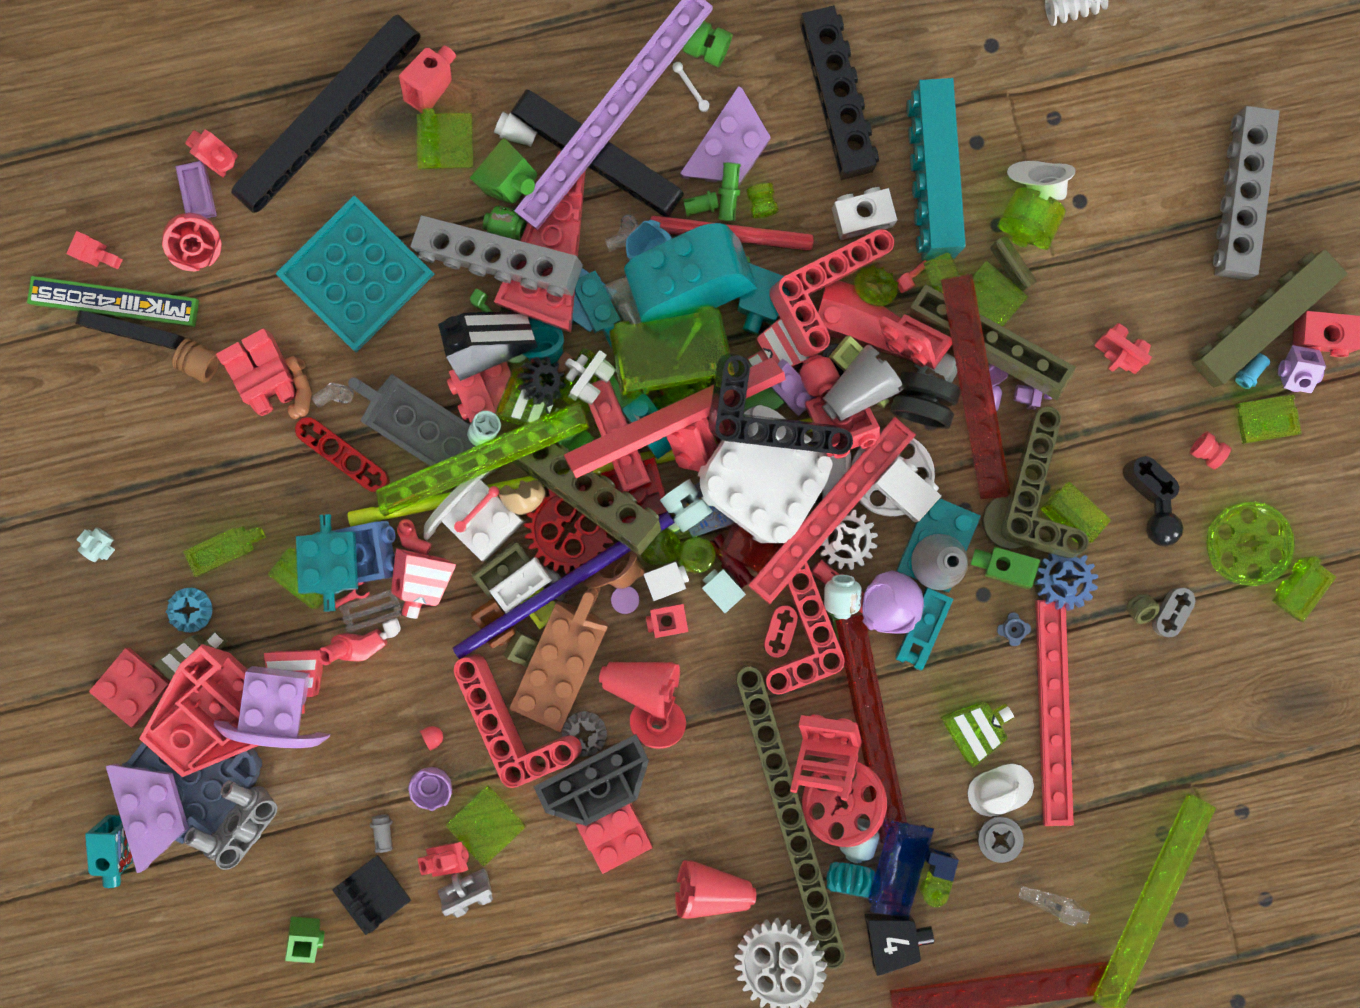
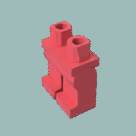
M263 328L242 339L243 345L237 342L216 353L219 361L225 366L243 402L250 405L258 415L264 416L274 409L268 399L274 394H277L280 402L283 404L295 399L294 377L291 375L272 333Z

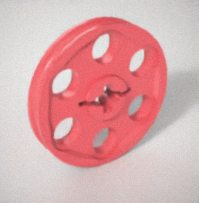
M837 759L827 763L848 766L849 761ZM856 762L855 765L857 776L851 783V793H849L848 801H846L849 805L847 809L840 808L842 805L840 801L842 792L821 791L820 788L808 786L804 788L802 810L805 821L813 834L828 844L839 847H853L863 844L877 833L884 821L887 809L884 786L877 774L862 763ZM813 772L810 776L821 778L827 775L831 780L845 782L844 776ZM869 786H873L877 793L876 798L872 802L865 801L863 796L864 790ZM821 803L825 808V813L822 818L816 820L812 810L816 804ZM866 814L870 818V826L867 830L861 831L857 826V820L861 815ZM840 823L844 827V834L840 839L836 840L832 836L831 830L835 824Z

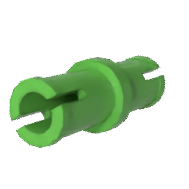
M723 162L722 187L718 191V194H721L718 219L736 221L737 196H740L738 183L741 164Z

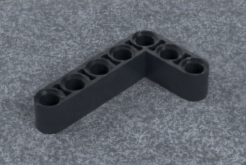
M732 353L725 354L718 360L709 416V430L714 436L728 442L830 454H845L851 449L853 445L851 433L835 425L744 414L750 365L744 357ZM736 360L739 364V369L736 374L730 375L728 373V365L731 361ZM732 389L735 396L734 400L730 404H725L723 396L726 391ZM725 419H729V430L721 434L719 431L720 423ZM756 422L758 431L754 436L749 437L748 427ZM785 426V436L777 440L776 431L779 427ZM812 429L813 438L810 442L805 443L804 435L808 430ZM839 433L840 442L838 445L832 446V437Z

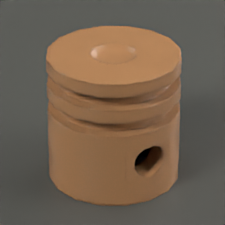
M187 338L177 347L172 359V366L206 383L216 373L220 361L216 355L217 352Z

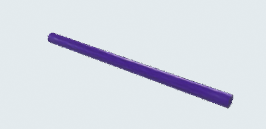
M668 511L659 516L658 520L661 531L675 523ZM620 541L454 646V653L459 659L465 657L627 554L631 549Z

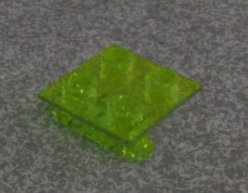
M425 108L422 114H417L418 169L473 168L472 113L434 114V109Z

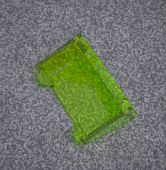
M713 306L700 308L698 313L633 325L629 321L614 324V329L609 331L621 400L635 398V394L641 393L640 389H643V393L647 394L652 390L702 381L709 383L713 376L715 379L718 360L721 356L731 353L721 311L715 310ZM733 361L728 365V373L730 375L735 374Z

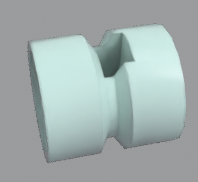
M690 479L660 499L668 513L676 515L674 521L683 533L713 512L702 499H698L699 491ZM685 500L689 506L683 508L681 501Z

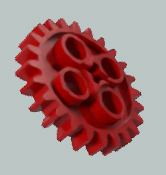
M582 485L579 490L586 491V486ZM549 490L550 496H545L542 503L536 508L535 513L530 512L526 514L532 519V523H526L524 527L531 529L532 532L525 535V538L533 539L534 542L528 548L529 550H539L535 555L537 559L545 557L543 566L547 567L553 562L555 572L562 565L564 566L565 573L569 574L571 566L577 569L600 552L605 551L604 545L613 544V541L607 537L609 533L598 525L591 532L584 531L582 522L587 517L582 514L574 524V527L577 529L576 533H568L560 549L556 550L555 545L566 533V529L563 527L564 524H571L578 510L574 508L571 515L561 516L559 507L566 501ZM548 525H555L558 529L557 536L552 540L545 539L543 531ZM572 540H577L581 543V551L577 555H569L566 550L567 544Z

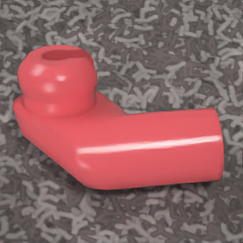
M401 520L397 526V534L401 545L408 550L428 555L432 543L418 538L415 526L411 520Z

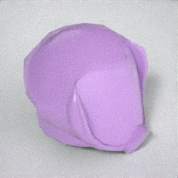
M891 570L876 575L864 593L862 603L864 619L862 622L870 631L874 629L878 632L896 634L910 632L922 617L924 599L921 589L913 579L904 573Z

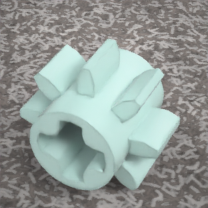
M98 527L93 531L85 529L76 539L81 543L78 551L93 562H96L99 558L107 560L115 551L111 547V543L114 541L113 537Z

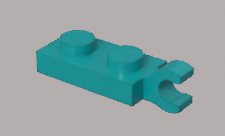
M595 270L578 279L575 295L594 333L603 331L609 346L612 348L623 341L621 333L614 325L619 323L621 319Z

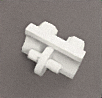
M599 350L587 369L583 366L588 361V358L581 354L577 361L569 358L565 362V365L570 369L565 377L567 380L573 382L577 375L581 376L570 391V398L575 401L579 398L586 403L593 404L601 392L589 383L593 375L607 383L616 371L605 360L607 356L605 353Z

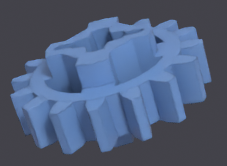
M1050 553L1048 554L1049 560L1044 558L1040 561L1044 568L1037 569L1036 574L1041 576V579L1036 580L1034 584L1042 586L1038 595L1046 594L1048 596L1045 601L1046 604L1053 601L1056 602L1055 609L1057 610L1061 609L1065 604L1066 610L1070 611L1074 609V604L1080 608L1084 606L1083 599L1089 601L1093 598L1089 591L1097 590L1098 586L1092 584V580L1097 579L1098 575L1091 574L1090 570L1095 565H1086V555L1080 558L1077 556L1065 558ZM1057 563L1056 572L1053 575H1049L1051 568ZM1062 576H1065V578L1076 580L1068 584L1066 581L1057 579L1061 578ZM1080 584H1083L1082 590L1077 596H1075V594H1077L1076 588ZM1051 587L1058 591L1059 595L1056 594Z

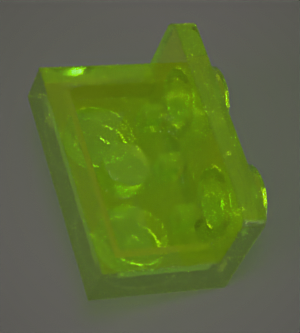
M1316 556L1299 559L1292 568L1293 573L1289 579L1283 581L1275 591L1277 595L1272 600V602L1299 622L1305 621L1337 578L1319 564L1321 560Z

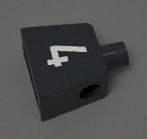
M865 914L872 964L877 976L920 962L919 946L934 944L932 927L916 928L915 921L909 914Z

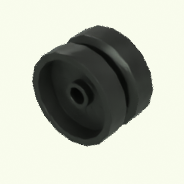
M902 372L900 380L903 384L901 387L904 389L901 392L905 395L894 397L890 412L898 417L921 425L949 429L954 413L946 406H953L958 403L961 393L960 387L930 375Z

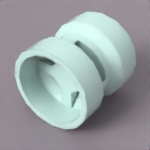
M491 411L477 413L467 432L470 442L477 447H487L492 444L501 428L500 419Z

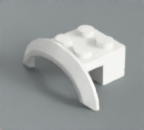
M502 460L487 461L457 486L424 525V539L427 541L436 532L437 527L442 521L481 561H487L525 521L518 514L508 511L497 496L492 497L466 524L464 532H457L454 529V525L457 521H462L488 494L489 487L482 480L495 472L504 462Z

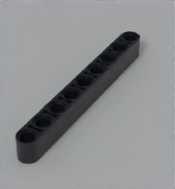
M400 15L393 16L235 183L231 191L232 195L252 213L262 210L411 52L420 40V33Z

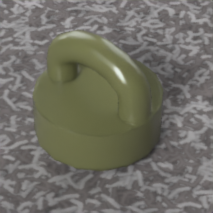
M1140 594L1128 601L1126 609L1136 623L1144 624L1157 616L1160 606L1150 595Z

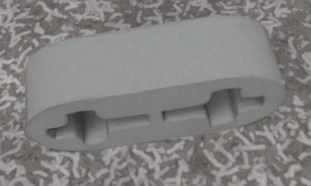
M1174 588L1167 593L1160 606L1159 613L1152 622V627L1158 635L1163 637L1178 635L1196 602L1192 591L1187 588ZM1184 594L1183 600L1186 601V604L1179 605L1175 610L1178 605V601L1175 599L1176 595L1182 596ZM1170 619L1169 623L1172 625V629L1164 630L1165 626L1161 623L1162 620Z

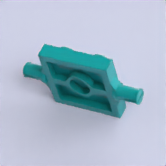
M322 514L319 515L320 532L313 535L296 536L298 593H318L323 595V612L336 611L335 594L344 590L358 589L356 535L353 531L339 533L332 531L331 514H325V516Z

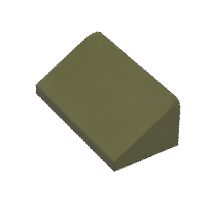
M1008 237L998 239L990 247L1020 293L1037 282Z
M514 540L471 573V576L489 598L492 596L489 590L531 561V559L519 542Z

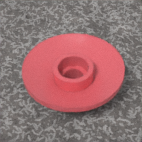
M676 703L673 704L667 718H658L637 706L631 712L630 729L632 734H637L640 742L645 746L656 749L667 748L676 744L684 735L686 718L682 709ZM659 725L662 729H655L652 726Z

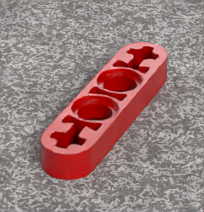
M310 417L302 418L297 422L295 426L296 436L342 472L371 492L380 493L387 489L390 482L388 473L321 422ZM314 424L313 431L322 437L319 440L311 435L305 437L306 431L303 429L304 426H312ZM335 439L338 442L339 449L335 454L329 455L325 452L324 445L328 440ZM351 456H358L361 460V466L356 471H350L347 468L346 463ZM366 469L376 476L380 473L379 479L382 481V484L380 486L373 485L372 487V480L369 477L363 475L362 479H360L359 476Z

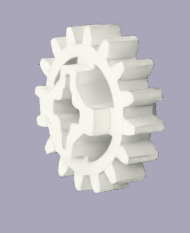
M851 510L850 514L842 521L854 522L858 527L854 529L848 528L841 521L834 529L835 536L833 542L829 543L827 538L821 546L824 547V550L821 551L820 556H829L827 564L831 565L834 561H837V569H842L844 563H847L848 569L852 570L854 569V562L859 566H863V557L869 559L873 557L869 549L877 548V545L872 543L871 539L878 535L877 533H870L869 529L874 524L864 523L866 519L865 514L857 518L856 510ZM843 532L846 535H852L853 539L850 540L851 547L848 544H841ZM865 536L864 547L860 550L858 546L860 538ZM839 550L846 551L851 558H841L835 552Z

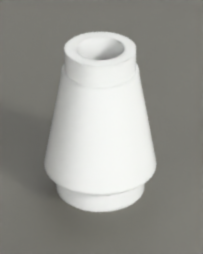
M502 112L494 130V133L500 135V139L505 138L508 141L530 147L537 135V131L533 130V128L511 112L509 115Z

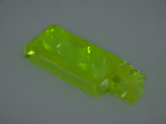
M244 526L232 528L183 552L194 577H199L248 554V552L254 550L252 543L266 536L262 527H254L246 531Z

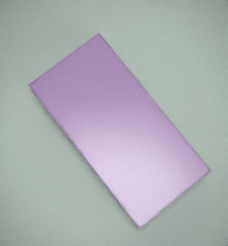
M201 161L175 166L185 213H196L206 218L217 216L206 165Z

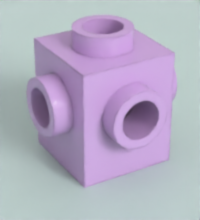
M1292 345L1286 359L1282 360L1278 367V375L1281 377L1283 387L1293 392L1312 393L1316 384L1322 381L1326 368L1321 351Z

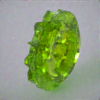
M871 265L869 268L863 267L855 278V290L859 297L868 304L874 306L888 305L895 299L898 293V282L894 281L893 273L888 274L884 271V266L881 268H876L874 265ZM874 279L877 280L878 284H882L880 290L877 285H872Z

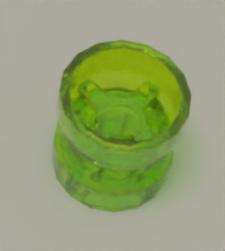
M761 183L746 189L747 197L752 202V207L750 208L752 218H765L779 212L778 204L773 199L775 191L772 183Z

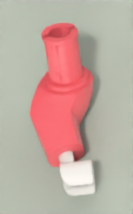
M394 618L382 623L385 632L375 629L365 635L342 633L334 636L331 644L317 651L319 662L323 665H329L338 658L346 661H363L368 659L387 645L386 638H392L400 632L401 627L398 619Z

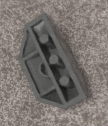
M637 734L533 787L545 813L587 826L638 799L649 759Z

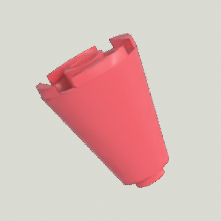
M609 662L607 667H602L599 682L602 683L604 690L658 718H667L676 698L673 696L674 688H678L680 666L673 662Z
M684 860L680 866L677 876V882L681 883L680 892H675V906L678 917L691 919L747 911L751 905L755 904L756 889L752 887L750 881L693 860Z

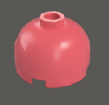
M190 212L178 214L168 221L163 230L162 246L165 255L173 265L182 270L199 271L200 268L214 264L220 255L222 244L218 230L209 219L200 214Z

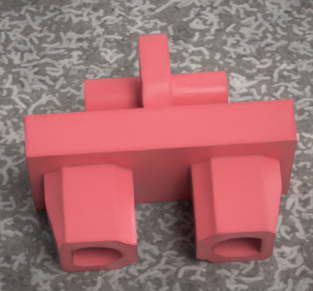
M206 129L202 134L194 130L185 143L191 148L190 154L222 178L226 175L227 170L234 167L235 160L239 156Z
M1117 323L1112 329L1110 328L1102 335L1094 346L1105 353L1103 356L1111 361L1107 369L1113 372L1120 367L1126 372L1129 370L1136 374L1144 365L1150 362L1152 356L1148 353L1151 345L1143 339H1137L1134 343L1127 340L1128 329L1120 323Z
M455 842L427 848V855L417 860L421 875L432 873V877L467 871L469 852L462 842Z

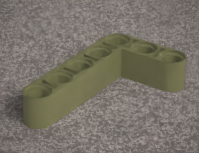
M1043 407L1034 415L1029 425L1004 517L1002 533L1010 542L1061 557L1074 558L1083 553L1089 545V539L1085 532L1036 517L1061 424V415L1057 409ZM1040 417L1048 418L1051 421V427H1044L1040 423ZM1033 443L1041 444L1044 447V453L1039 454L1035 452L1032 447ZM1025 470H1034L1037 473V480L1028 479ZM1018 496H1027L1030 500V507L1022 506L1018 501ZM1011 522H1019L1023 526V533H1015L1011 529ZM1040 529H1045L1050 533V542H1044L1040 539ZM1068 537H1072L1078 542L1077 550H1072L1068 547Z

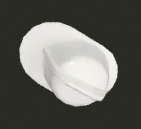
M1022 161L1011 165L1008 168L1007 175L1015 182L1026 184L1028 191L1038 200H1063L1067 195L1068 180L1075 175L1076 170L1068 164Z
M1016 764L1002 765L981 773L969 785L967 792L969 803L975 811L984 816L992 817L1005 814L1020 808L1029 801L1034 789L1033 778L1028 770Z

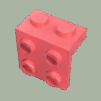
M906 314L903 315L898 323L885 316H882L879 320L887 348L895 354L900 355L903 353L909 356L920 367L926 365L935 369L953 344L951 337Z

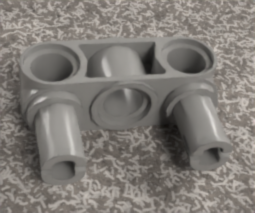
M230 780L225 782L220 794L223 798L236 803V806L227 814L223 823L213 835L194 827L190 828L184 837L186 845L203 851L204 855L208 859L215 861L220 869L227 870L235 867L251 846L259 839L261 833L277 813V805L264 787L256 786L247 789Z

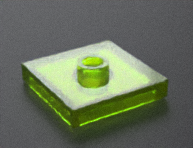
M489 785L445 825L483 867L526 827Z

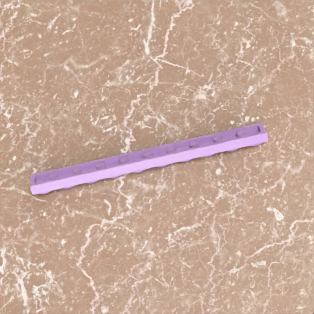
M681 0L537 181L534 191L526 195L514 210L521 218L536 230L541 227L713 10L711 4L706 0Z

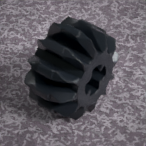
M534 357L530 360V363H524L521 366L524 373H519L517 376L519 380L523 381V384L519 385L517 389H525L527 391L524 399L529 400L533 398L534 405H540L542 402L548 405L553 402V398H560L562 394L559 389H563L566 386L564 382L560 381V378L564 377L566 373H558L557 371L560 363L554 362L551 364L550 357H544L541 360L538 357ZM539 376L543 377L544 381H542L541 383H544V386H541V384L539 383V381L542 380L539 378Z

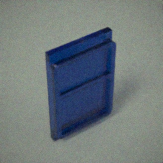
M898 821L895 822V825L890 826L868 898L869 903L872 904L871 912L888 915H910L934 828Z

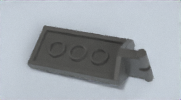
M392 374L378 391L357 378L349 379V387L371 401L360 420L361 422L459 485L467 478L486 447H477L470 442L467 436L470 424Z

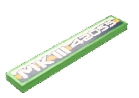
M31 276L27 304L195 327L199 300L190 297Z

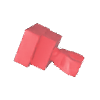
M76 231L66 253L81 262L95 267L98 266L99 262H102L115 269H119L123 260L106 252V245Z

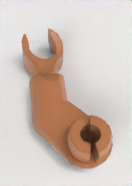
M291 356L285 359V362L293 372V382L297 391L294 404H291L287 410L292 419H298L308 414L312 391L306 374L304 375L302 372L305 369V362L300 358Z

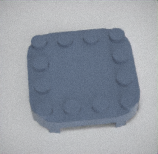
M142 742L126 763H123L122 766L173 773L189 827L175 840L183 844L185 843L184 837L187 831L192 827L210 835L216 832L227 814L236 806V803L222 797L220 794L222 786L230 780L247 789L252 788L260 775L262 760L252 748L181 777Z

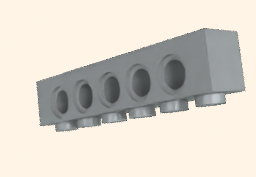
M1246 106L1234 115L1231 121L1230 130L1233 132V138L1227 150V158L1230 161L1223 180L1224 185H1226V192L1220 204V212H1223L1222 222L1219 224L1216 237L1219 239L1218 250L1213 257V266L1216 267L1215 276L1249 280L1259 274L1279 110ZM1247 135H1250L1254 138L1255 144L1251 143L1248 140ZM1244 161L1250 164L1251 171L1245 168ZM1240 188L1246 190L1248 198L1242 196ZM1237 215L1244 219V226L1237 221ZM1233 242L1240 245L1241 253L1234 249Z
M422 215L410 246L419 254L418 258L426 262L442 261L445 266L459 270L460 266L465 267L475 275L485 276L486 273L495 275L494 278L501 282L511 283V280L521 282V286L531 290H537V287L547 289V293L557 297H563V294L573 296L583 264L576 255ZM445 241H449L447 247L441 249V245ZM475 247L474 252L466 256L468 249ZM501 254L498 261L491 263L493 256ZM521 261H527L522 269H516ZM553 267L550 275L542 276L545 269Z

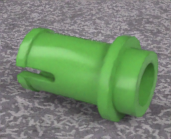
M710 190L707 191V194L683 199L687 217L710 210L714 213V209L719 208L716 192L710 193Z

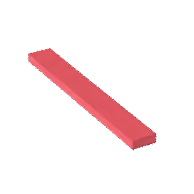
M773 358L750 367L746 398L786 380L784 371ZM714 385L564 454L566 462L575 478L710 416ZM732 389L726 391L723 396L725 404H730L734 400L735 396Z
M894 417L880 433V438L877 439L876 443L864 451L805 519L798 531L791 539L785 542L748 586L770 605L916 434Z
M1035 600L1043 825L1071 826L1074 825L1066 608L1064 604L1061 609L1057 610L1055 609L1056 602L1054 601L1046 604V600Z

